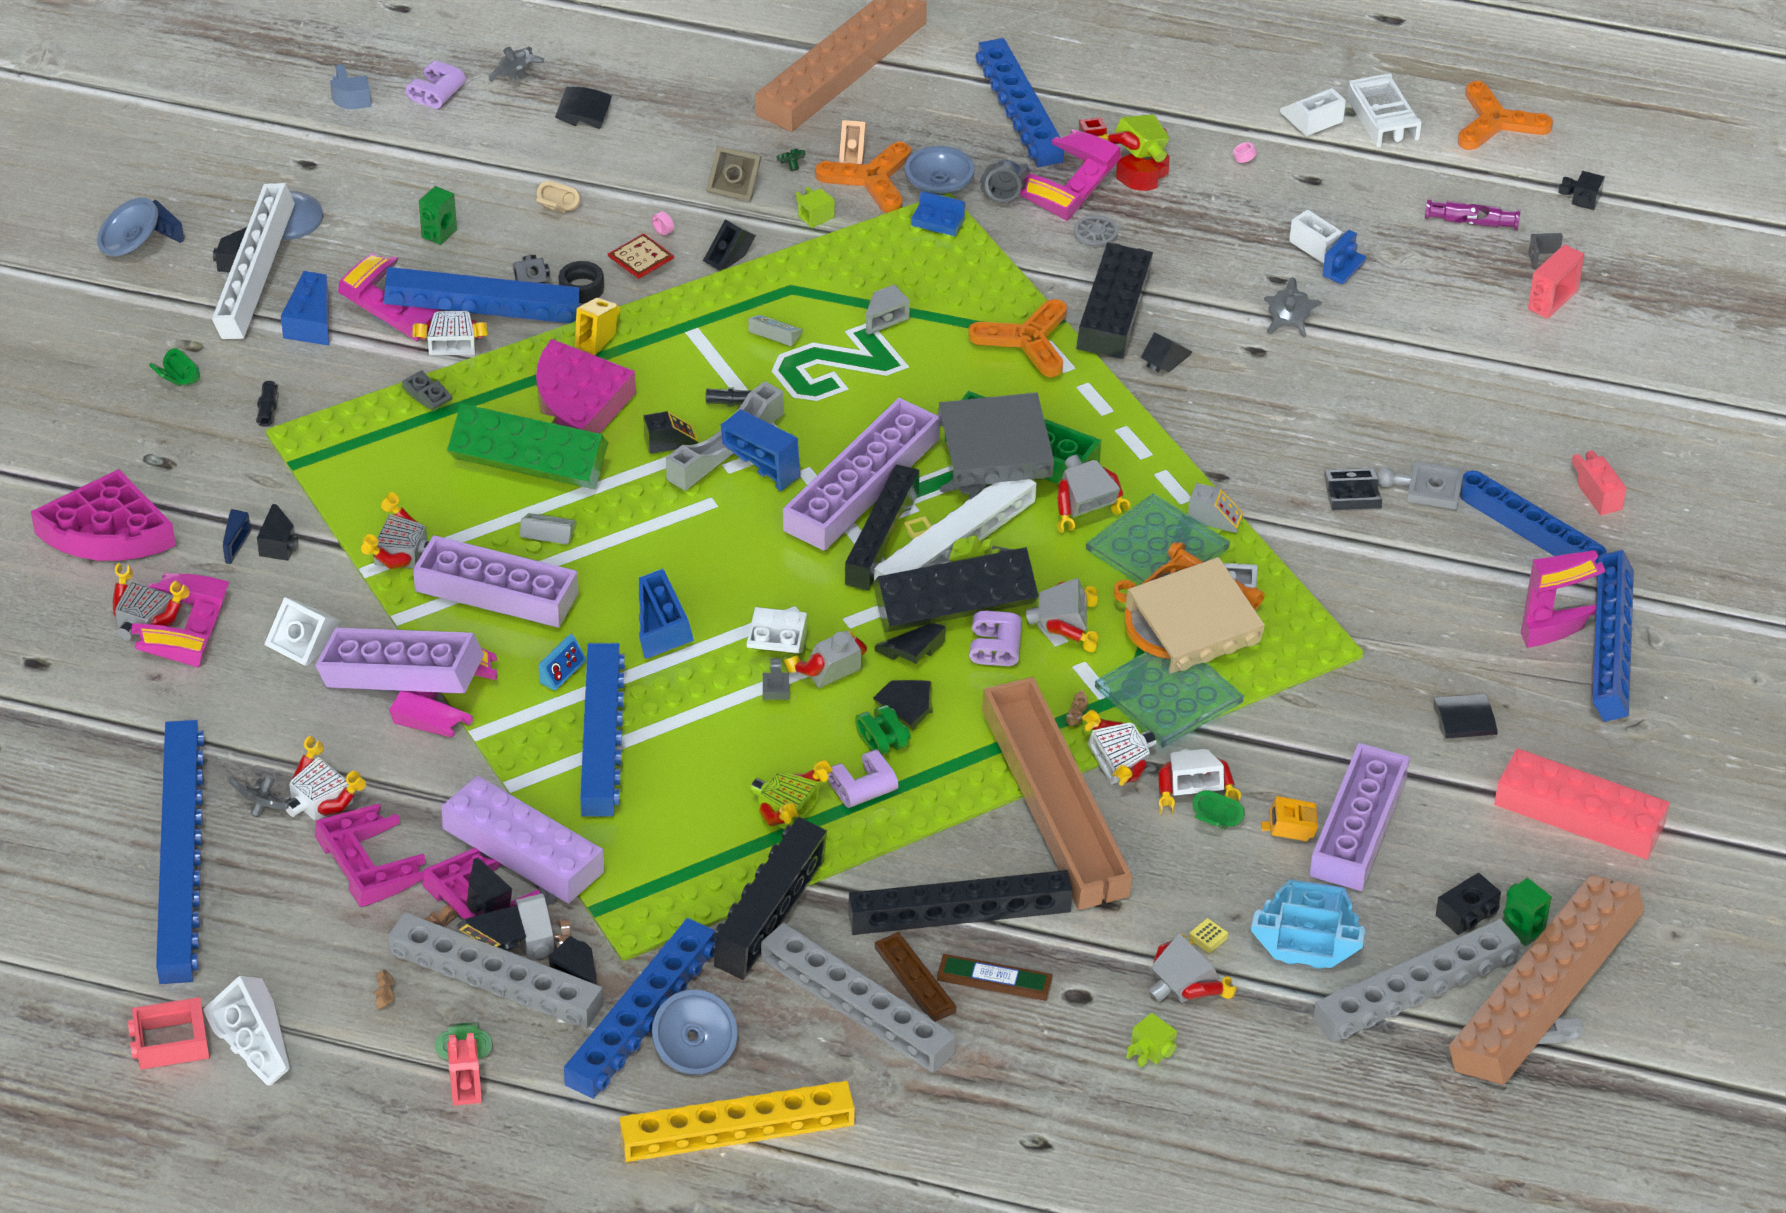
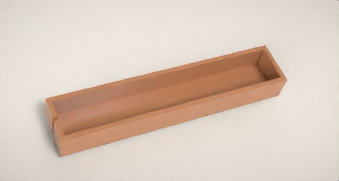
M923 0L871 1L755 94L756 116L793 132L926 24L927 2Z
M1034 677L985 688L983 691L982 711L1059 871L1068 870L1072 887V898L1078 910L1102 904V899H1105L1106 903L1130 897L1133 876Z
M1590 874L1451 1042L1449 1049L1455 1072L1502 1085L1508 1081L1643 914L1644 908L1638 885L1616 881L1613 884L1612 879Z

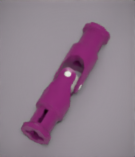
M1427 198L1425 219L1434 217L1442 218L1447 222H1467L1468 224L1494 228L1505 226L1518 230L1521 210L1509 211L1502 210L1501 207L1467 205L1448 200L1447 202H1438ZM1479 211H1482L1487 217L1478 219L1477 214Z

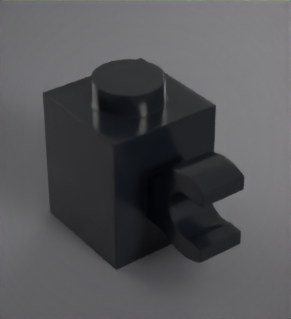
M1582 170L1578 181L1570 177H1563L1558 193L1562 195L1573 194L1572 205L1595 210L1602 195L1605 176Z

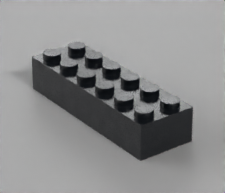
M1107 242L1079 326L1077 350L1120 359L1124 358L1150 275L1153 252Z
M1027 547L878 576L873 582L884 633L972 616L980 611H997L1032 604L1039 597Z
M797 817L793 825H787L779 845L774 844L771 848L768 861L765 864H760L752 884L747 883L744 887L741 900L738 903L732 904L725 923L721 922L714 932L716 943L712 950V953L715 954V967L744 980L761 955V942L783 923L823 864L827 830L800 817Z

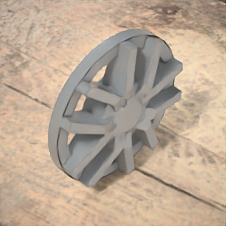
M1086 216L1075 224V238L1079 239L1080 244L1093 245L1094 248L1103 245L1105 248L1107 242L1111 243L1117 240L1118 226L1112 219L1105 216Z

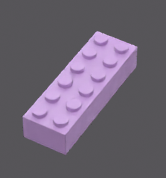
M434 535L413 568L416 592L555 627H560L578 595V575L575 570Z
M335 628L315 666L326 687L465 693L484 654L474 633Z
M1358 743L1312 854L1310 877L1363 891L1407 780L1410 757Z
M478 775L441 806L444 830L568 904L604 873V849Z

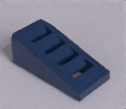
M157 200L152 201L158 209V219L154 230L179 243L183 242L182 223Z
M235 509L230 510L222 544L226 564L232 563L251 532L248 512Z

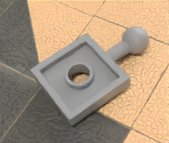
M1415 461L1412 477L1395 474L1388 467L1381 468L1376 474L1378 484L1382 487H1390L1394 483L1409 486L1407 502L1457 510L1464 469ZM1431 484H1438L1440 487H1434Z

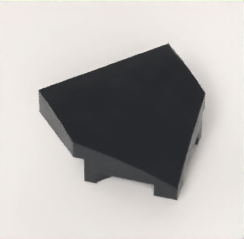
M893 680L873 697L875 703L879 706L888 705L890 708H893L898 719L912 730L917 727L928 713H933L931 681Z

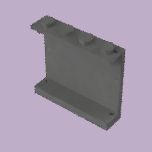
M1038 392L939 402L938 421L939 426H944L954 471L953 487L1053 477L1054 458Z

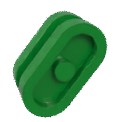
M888 705L875 708L874 717L867 711L855 717L857 730L871 751L876 749L881 755L889 753V744L895 750L908 746V740L911 739L910 731L906 725H902L896 711Z

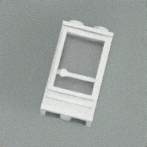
M1391 73L1349 81L1347 100L1376 147H1381L1383 132L1394 130V140L1396 142L1401 141L1404 128H1408L1414 140H1419L1422 121L1414 114L1392 79Z

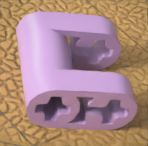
M434 60L424 69L425 77L432 83L421 79H413L405 87V92L411 100L438 109L466 82V77L460 69Z
M977 612L973 617L972 623L974 633L983 637H996L997 639L980 638L973 640L970 644V659L977 664L1012 666L1016 664L1019 659L1021 617L1008 612Z
M875 749L862 755L863 766L868 775L856 780L852 778L841 763L831 766L833 770L828 773V781L847 808L898 789V781L894 771L878 750Z

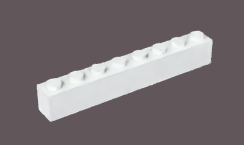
M286 183L263 185L212 317L221 339H244L295 204Z
M1031 479L998 482L984 488L981 493L967 500L960 508L949 513L946 518L932 525L925 533L915 537L908 545L897 550L894 555L884 562L879 563L874 568V581L878 576L951 562L949 557L954 541L974 535L980 541L1035 502L1036 483Z

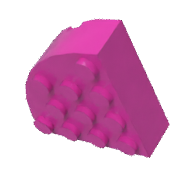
M553 339L549 341L542 351L537 364L536 381L541 414L555 416V423L558 425L600 434L636 394L635 371Z
M120 469L31 511L34 533L39 538L61 552L80 558L97 561L137 559L162 553L176 546L173 524Z

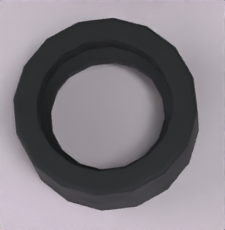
M589 261L571 262L565 265L559 272V285L579 287V303H587L595 298H599L603 294L604 274L597 264ZM576 279L593 281L588 285L582 286L569 283Z

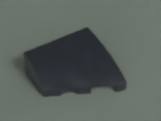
M936 623L924 625L876 644L875 651L892 660L901 656L917 664L925 654L931 656L945 642L946 626Z

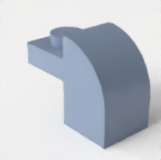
M336 65V75H332L333 80H330L333 102L345 109L371 107L370 88L366 75L348 78L345 65Z

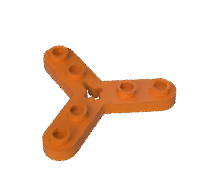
M1473 81L1467 85L1465 96L1479 117L1459 132L1458 145L1466 150L1477 149L1500 130L1546 135L1551 132L1553 119L1547 114L1504 109L1489 87L1482 81Z
M902 141L895 142L868 164L823 161L815 167V178L822 183L865 186L878 207L883 212L888 213L903 207V198L889 177L906 163L911 155V147Z
M1059 299L1048 300L1023 324L973 323L969 327V340L976 345L1021 347L1041 374L1047 377L1058 376L1063 372V359L1046 337L1067 316V305Z

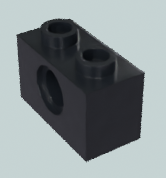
M1478 872L1438 897L1435 916L1459 935L1467 929H1473L1480 921L1487 917H1492L1498 912L1501 891Z

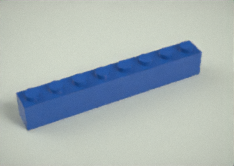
M387 267L383 304L572 323L576 321L577 308L579 307V287Z
M588 643L580 794L581 816H614V805H620V789H615V785H620L621 779L620 769H616V766H621V749H617V746H622V730H617V728L623 727V711H618V708H623V692H619V689H624V673H620V670H625V654H620L619 643Z

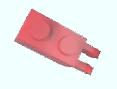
M1592 450L1587 451L1585 454L1586 460L1581 458L1580 454L1573 455L1572 464L1578 473L1579 487L1599 515L1623 510L1627 488L1603 456L1598 457Z
M467 1033L466 1040L457 1041L455 1035H449V1042L447 1044L453 1106L482 1103L477 1041L474 1039V1033Z

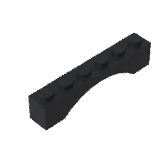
M898 464L895 465L845 562V585L867 591L870 590L874 582V568L881 563L886 545L898 519L904 511L912 507L919 493L920 470Z

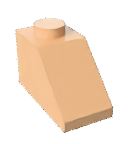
M842 120L839 162L863 164L867 134L866 122Z

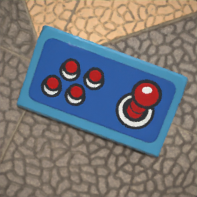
M568 635L539 663L540 683L552 690H557L586 661L585 655L574 635Z

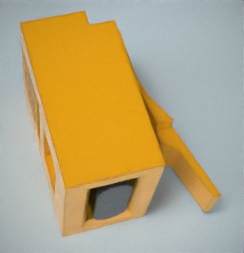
M1276 796L1269 810L1270 821L1261 822V831H1271L1273 836L1308 842L1309 838H1314L1318 830L1316 803Z

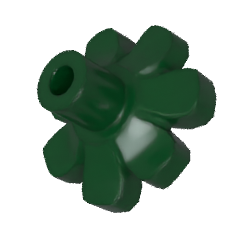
M796 148L791 149L790 153L779 154L776 158L781 164L789 163L790 171H796L799 169L798 160L804 158L806 153L805 150H798Z

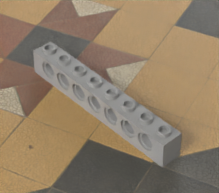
M404 913L388 934L390 954L399 959L414 962L423 968H429L449 978L461 980L472 987L487 990L496 996L508 998L522 1006L542 1011L546 1015L555 1016L572 1025L588 1029L603 1007V989L601 986L411 914Z
M1499 919L1316 1001L1313 1020L1332 1043L1342 1038L1346 1039L1355 1032L1364 1028H1370L1377 1022L1388 1017H1395L1410 1007H1417L1432 997L1441 996L1452 988L1463 986L1474 978L1487 975L1496 968L1513 963L1518 957L1520 940L1502 919Z
M782 923L761 942V960L932 1074L955 1054L956 1035L951 1030L940 1026L931 1020L927 1014L914 1009L904 999H899L887 991L884 986L876 984L867 978L861 971L853 969L840 957L827 952L820 944L812 942L797 929H792L785 923Z

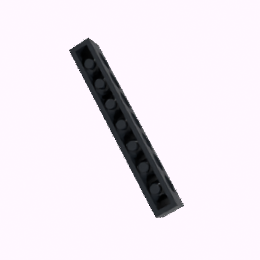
M1068 870L849 892L848 915L852 935L1070 913L1072 887Z

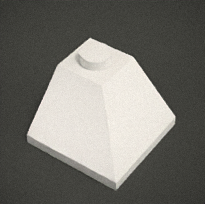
M284 597L264 645L304 666H308L323 652L334 629L339 627L341 620L321 610Z

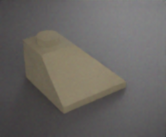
M717 146L706 191L751 201L762 156Z

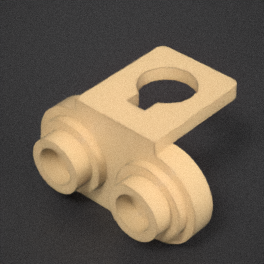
M544 181L537 188L535 202L544 208L565 214L566 211H573L580 205L581 195L572 187L553 181Z

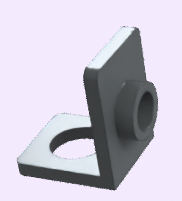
M1562 233L1531 234L1528 253L1533 268H1537L1539 254H1552L1561 248Z

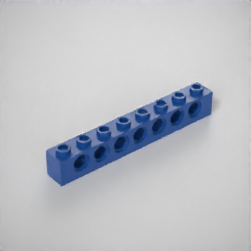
M999 38L979 42L978 52L975 54L976 62L978 65H981L984 77L989 79L992 91L996 92L999 104L1004 106L1007 118H1010L1013 123L1014 131L1019 133L1022 145L1027 147L1030 159L1034 160L1037 167L1063 163L1064 150L1052 144L1054 138L1061 137L1006 40Z
M1623 550L1600 555L1598 563L1602 562L1605 572L1598 575L1592 701L1604 722L1629 716L1634 570Z
M689 918L682 923L564 1066L565 1086L592 1099L601 1090L604 1091L607 1088L611 1077L616 1071L619 1072L624 1067L629 1055L638 1050L646 1034L652 1032L653 1020L660 1006L672 995L685 991L690 980L700 974L708 958H713L715 954L712 953V950L716 943V938H714L715 930Z

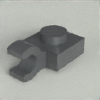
M771 658V673H763V700H789V673H781V658Z

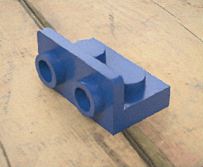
M922 191L919 196V206L911 218V226L956 236L965 220V202Z
M1348 230L1325 253L1322 276L1344 284L1366 261L1365 255L1356 252L1358 247L1356 232Z

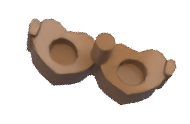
M1083 690L1075 694L1071 709L1066 716V723L1069 726L1078 725L1082 722V712L1088 706V699Z
M448 904L443 907L439 915L431 912L430 916H427L424 920L440 926H447L456 918L458 913Z
M568 919L557 920L562 934H553L554 940H559L558 947L571 936Z
M385 969L376 974L379 988L374 991V995L378 996L376 998L377 1009L384 1008L394 1000V993L390 988L394 984V980Z

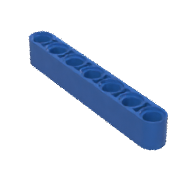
M1474 470L1464 473L1460 497L1465 503L1551 555L1560 556L1595 550L1598 555L1595 563L1598 564L1599 556L1607 554V550L1603 545L1483 473Z

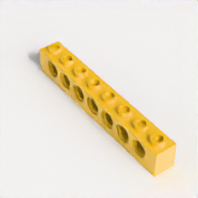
M848 1081L830 1082L811 1087L805 1086L792 1090L774 1091L754 1096L748 1095L729 1100H717L710 1103L619 1117L620 1138L625 1162L854 1126L855 1107Z

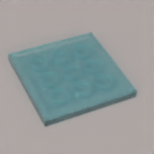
M1152 493L1086 543V550L1137 583L1142 584L1161 566L1171 561L1168 550L1174 542L1184 543L1186 545L1185 551L1206 562L1217 558L1230 546V541ZM1168 572V573L1162 575L1161 577H1164V576H1166V575H1169L1170 572Z
M1147 652L1095 680V688L1144 732L1152 731L1156 742L1162 748L1243 702L1244 695L1207 663L1202 662L1191 666L1185 671H1177L1170 674L1169 666L1171 659L1157 657Z

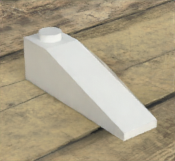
M239 976L203 1009V1012L213 1032L219 1038L224 1039L231 1046L230 1049L235 1054H239L247 1062V1066L266 1085L271 1086L290 1069L274 1001L262 978Z

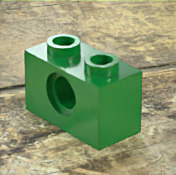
M434 186L419 200L421 237L442 245L457 231L455 195L452 192Z
M1527 877L1520 883L1513 884L1506 893V906L1503 911V922L1524 946H1528L1535 941L1546 929L1552 896Z

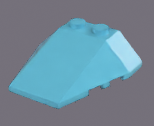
M1289 879L1276 892L1273 900L1268 899L1265 902L1262 910L1258 909L1254 913L1251 926L1252 933L1276 960H1282L1287 964H1307L1314 968H1332L1363 948L1365 929L1358 923V914L1352 911L1353 904L1345 888Z

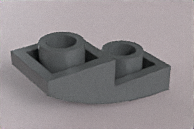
M423 370L402 380V387L415 400L431 410L438 408L453 398L438 380L433 382Z

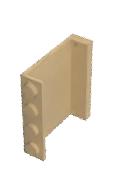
M1219 557L1128 589L1125 605L1129 612L1140 610L1171 657L1170 674L1177 671H1185L1193 665L1202 662L1207 663L1215 657L1231 654L1237 649L1253 646L1261 641L1265 625Z

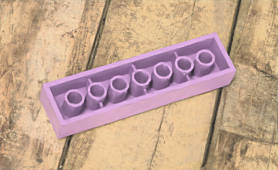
M898 398L783 508V531L825 551L878 500L896 464L911 467L939 440L940 426L938 416Z

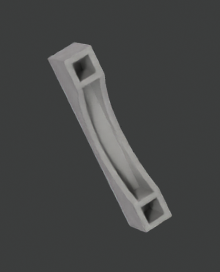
M764 381L747 395L739 410L741 409L771 424L784 414V392ZM721 430L706 441L694 445H682L667 456V480L686 491L731 456L733 452L722 444Z

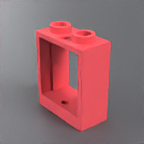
M1564 244L1533 273L1528 309L1548 319L1579 290L1585 254Z
M200 997L132 1008L133 1020H128L130 1037H135L136 1041L130 1042L132 1058H138L140 1070L209 1059ZM192 1023L194 1039L147 1047L144 1045L143 1030Z

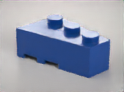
M303 271L281 314L283 338L329 346L327 274Z
M741 409L721 424L722 444L745 463L751 461L759 468L758 473L762 477L768 475L777 483L775 487L779 491H783L800 477L797 437Z
M664 569L639 577V639L645 659L694 641L689 620Z

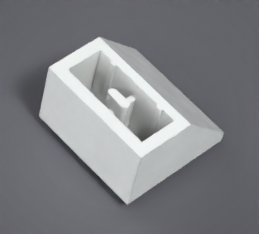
M1331 88L1280 108V113L1305 136L1343 122L1346 100Z
M1306 210L1292 219L1289 242L1324 264L1325 253L1345 232L1313 212Z
M755 607L747 640V648L803 653L807 636V613Z

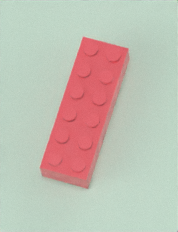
M1518 748L1515 750L1498 782L1494 805L1646 860H1648L1665 826L1670 802Z

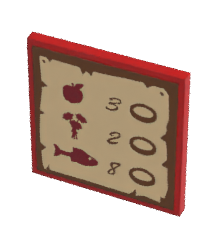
M644 233L608 253L610 259L638 279L674 259L673 254Z

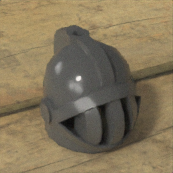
M996 160L987 166L981 177L980 183L982 185L980 187L982 192L990 199L1002 203L1016 199L1021 192L1024 179L1030 173L1029 167L1026 163L1018 165L1011 160Z

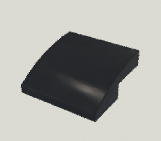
M566 87L555 118L575 127L578 121L600 129L612 95L591 88Z
M1374 468L1324 471L1326 489L1332 510L1382 508V497L1378 490V477Z
M1486 694L1434 698L1433 707L1440 718L1439 728L1445 739L1498 734L1495 717Z

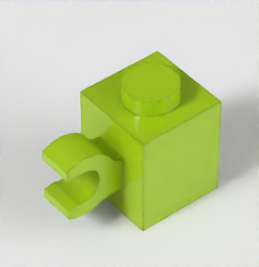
M806 187L805 195L800 194L798 191L795 192V200L798 203V217L809 227L814 228L834 218L835 201L824 190L819 188L813 191L810 187Z
M976 535L960 538L954 541L949 560L953 562L999 553L1000 549H990L993 543L992 539H985L981 543Z
M1151 1012L1133 1027L1132 1041L1127 1049L1126 1058L1130 1059L1134 1055H1140L1137 1063L1138 1067L1145 1066L1148 1059L1157 1065L1165 1057L1169 1058L1177 1048V1030Z

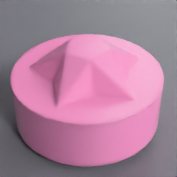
M1251 142L1241 143L1233 150L1234 158L1239 163L1250 161L1257 154L1256 148Z
M660 211L653 215V227L660 235L666 236L674 230L673 221L666 212Z

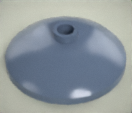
M931 146L922 148L909 156L905 163V175L911 184L922 191L933 194H948L964 188L971 182L974 177V163L966 153L956 148Z
M289 191L295 204L281 240L304 237L320 226L323 219V210L315 198L302 192Z
M143 197L129 200L120 205L107 217L99 230L97 237L99 249L105 255L112 257L123 256L138 249L148 240L156 227L158 219L157 206L150 199Z
M685 990L672 995L660 1006L652 1024V1040L659 1057L670 1068L687 1075H703L715 1071L729 1059L737 1042V1024L731 1009L722 999L703 990ZM694 1032L697 1039L694 1041L689 1040L687 1033Z

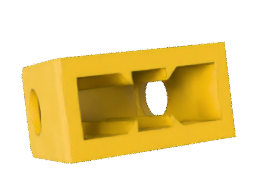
M595 298L578 307L574 347L596 355L615 335L617 316L621 313L620 307L601 298Z

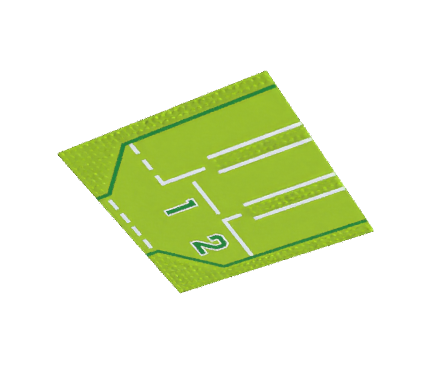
M952 193L940 194L941 196L956 199ZM919 202L619 306L621 313L617 316L616 333L595 356L635 371L636 394L600 433L609 443L595 490L455 459L447 451L460 403L503 413L506 412L508 406L541 413L536 381L538 361L542 351L551 339L574 347L576 321L426 373L433 382L438 380L453 396L452 400L434 410L423 406L402 387V382L266 430L267 438L397 630L474 633L481 648L496 654L497 661H491V669L497 670V680L474 675L465 693L440 692V694L449 706L473 716L474 721L469 726L464 722H459L508 794L604 849V873L578 895V898L622 961L630 960L664 946L687 918L707 927L727 920L732 904L738 903L741 900L744 887L747 883L752 884L758 867L761 863L765 864L768 861L771 848L774 844L779 845L785 830L779 825L769 826L761 816L758 807V796L750 792L751 785L756 778L769 782L775 773L779 771L789 774H804L814 770L815 764L822 760L828 761L830 766L841 763L854 780L868 775L863 766L862 755L871 750L857 730L855 717L866 711L874 717V709L880 706L875 703L873 697L890 681H931L933 713H928L914 730L908 727L911 739L908 740L907 747L895 750L889 744V753L882 755L897 777L898 789L847 808L828 780L826 782L819 781V801L804 819L827 830L824 862L808 886L1024 798L982 711L983 691L985 688L1034 677L1082 774L1100 765L1087 744L1092 731H1094L1093 729L1086 731L1085 725L1088 722L1082 720L1080 724L1072 726L1066 723V716L1071 709L1074 696L1080 690L1084 691L1088 699L1087 709L1082 712V715L1090 710H1094L1102 719L1122 722L1123 724L1132 723L1139 734L1152 731L1157 743L1363 658L1364 651L1244 518H1242L1237 533L1188 522L1190 497L1196 483L1215 487V485L1096 353L1076 349L1078 333L1065 319L1046 337L1063 359V372L1055 377H1047L1041 374L1021 347L976 345L969 340V327L973 323L1023 324L1048 300L966 209L965 220L956 236L911 226V218L919 206ZM895 284L910 300L909 319L868 335L866 333V312L873 293ZM762 315L803 329V332L795 343L789 346L749 332V319ZM765 381L784 392V414L771 424L798 438L800 477L783 491H779L775 487L777 483L768 475L762 477L758 473L759 468L751 461L745 463L734 453L685 491L668 481L666 477V457L676 449L649 453L644 439L643 415L665 411L672 413L693 426L699 444L721 430V424L741 407V405L734 404V407H728V404H706L707 388L728 390L729 387H734L735 390L753 391ZM968 391L984 397L1038 392L1044 419L1101 439L1099 464L1118 476L1124 493L1122 498L1130 502V508L1127 511H1124L1120 504L1122 513L1119 515H1115L1112 512L1111 505L1076 517L1070 514L1069 518L1075 522L1074 530L1069 531L1068 523L1064 522V532L1060 533L1057 529V523L1062 519V516L1058 513V484L1043 478L1031 479L1036 483L1035 502L981 540L982 543L985 539H992V547L997 546L1008 549L1027 547L1038 595L1041 591L1052 588L1060 582H1068L1079 578L1084 590L1088 586H1093L1097 590V605L1094 607L1087 606V630L1083 631L1085 634L1089 631H1094L1098 634L1099 639L1094 652L1086 651L1081 640L1077 642L1065 636L1047 634L1042 623L1030 625L1027 620L1026 610L1039 607V597L1032 604L994 611L1014 613L1022 619L1019 659L1012 666L977 664L970 659V644L973 640L980 638L997 639L996 637H983L974 633L972 629L974 615L937 622L936 624L946 626L945 642L931 656L925 654L917 664L901 656L892 660L876 652V644L922 627L917 626L884 633L873 584L869 591L845 585V562L877 500L825 551L783 531V508L898 398L938 416L939 402L961 400ZM940 426L939 440L910 467L920 470L919 493L912 507L904 511L898 519L886 545L881 562H884L894 555L897 550L912 542L913 539L907 532L908 529L904 522L925 516L932 526L939 523L949 513L954 512L970 499V494L963 495L960 490L940 492V487L949 483L953 479L954 473L948 444L944 442V426ZM390 492L397 494L399 497L397 506L399 508L403 507L412 518L426 527L428 541L434 535L577 571L578 595L560 627L416 592L413 568L389 569L386 566L375 565L373 553L369 555L364 554L361 551V546L367 534H372L378 538L389 514H394L392 511L386 512L382 509V501ZM528 513L575 520L577 524L568 544L521 537V519ZM923 521L909 524L914 533L927 529ZM1174 542L1184 543L1186 545L1185 551L1203 562L1219 557L1222 563L1257 565V588L1265 593L1261 605L1255 610L1265 625L1261 641L1257 644L1237 649L1228 655L1224 654L1215 657L1207 663L1202 662L1193 665L1185 671H1177L1170 674L1169 666L1171 659L1157 657L1145 652L1128 636L1124 624L1126 605L1115 599V584L1122 580H1129L1135 583L1136 586L1141 585L1156 570L1171 561L1168 550ZM664 569L689 620L694 641L645 659L639 639V577ZM1168 572V573L1162 575L1161 577H1164V576H1166V575H1169L1170 572ZM1121 589L1120 592L1128 594V589ZM755 607L807 613V636L803 653L747 648V640ZM852 630L855 637L866 644L867 651L864 655H861V670L820 688L816 686L810 676L797 672L789 673V700H763V673H771V658H781V673H788L784 663L785 659L799 655L800 661L807 662L815 645L833 637L837 632ZM572 634L583 651L586 661L557 690H552L540 683L539 663L568 635ZM588 643H619L620 654H625V670H620V673H624V689H619V692H623V708H618V711H623V727L617 728V730H622V746H617V749H621V766H616V769H620L621 779L620 785H615V789H620V805H614V816H581L580 794Z

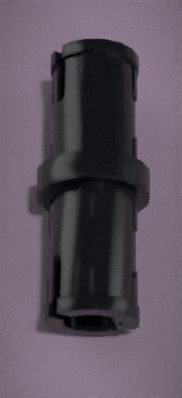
M265 381L262 384L261 397L257 401L259 410L256 422L262 427H268L272 424L273 411L277 407L276 394L278 385H275L274 381Z
M729 387L728 390L707 388L706 404H728V407H734V404L742 405L751 390H735L734 387Z

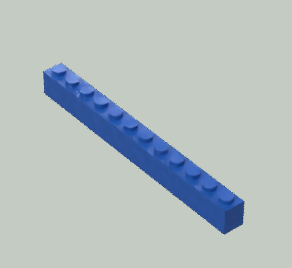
M198 720L165 722L156 957L159 984L193 982L194 971L199 970L198 953L194 954V949H199V934L195 932V928H200L199 911H195V907H200V891L196 890V886H201L200 870H197V866H201L202 859L201 850L197 849V846L202 845L201 829H198V825L203 824L202 809H198V805H203V791L199 789V786L204 785L203 769H199V766H204V751L200 750V747L205 746L204 730L199 731Z

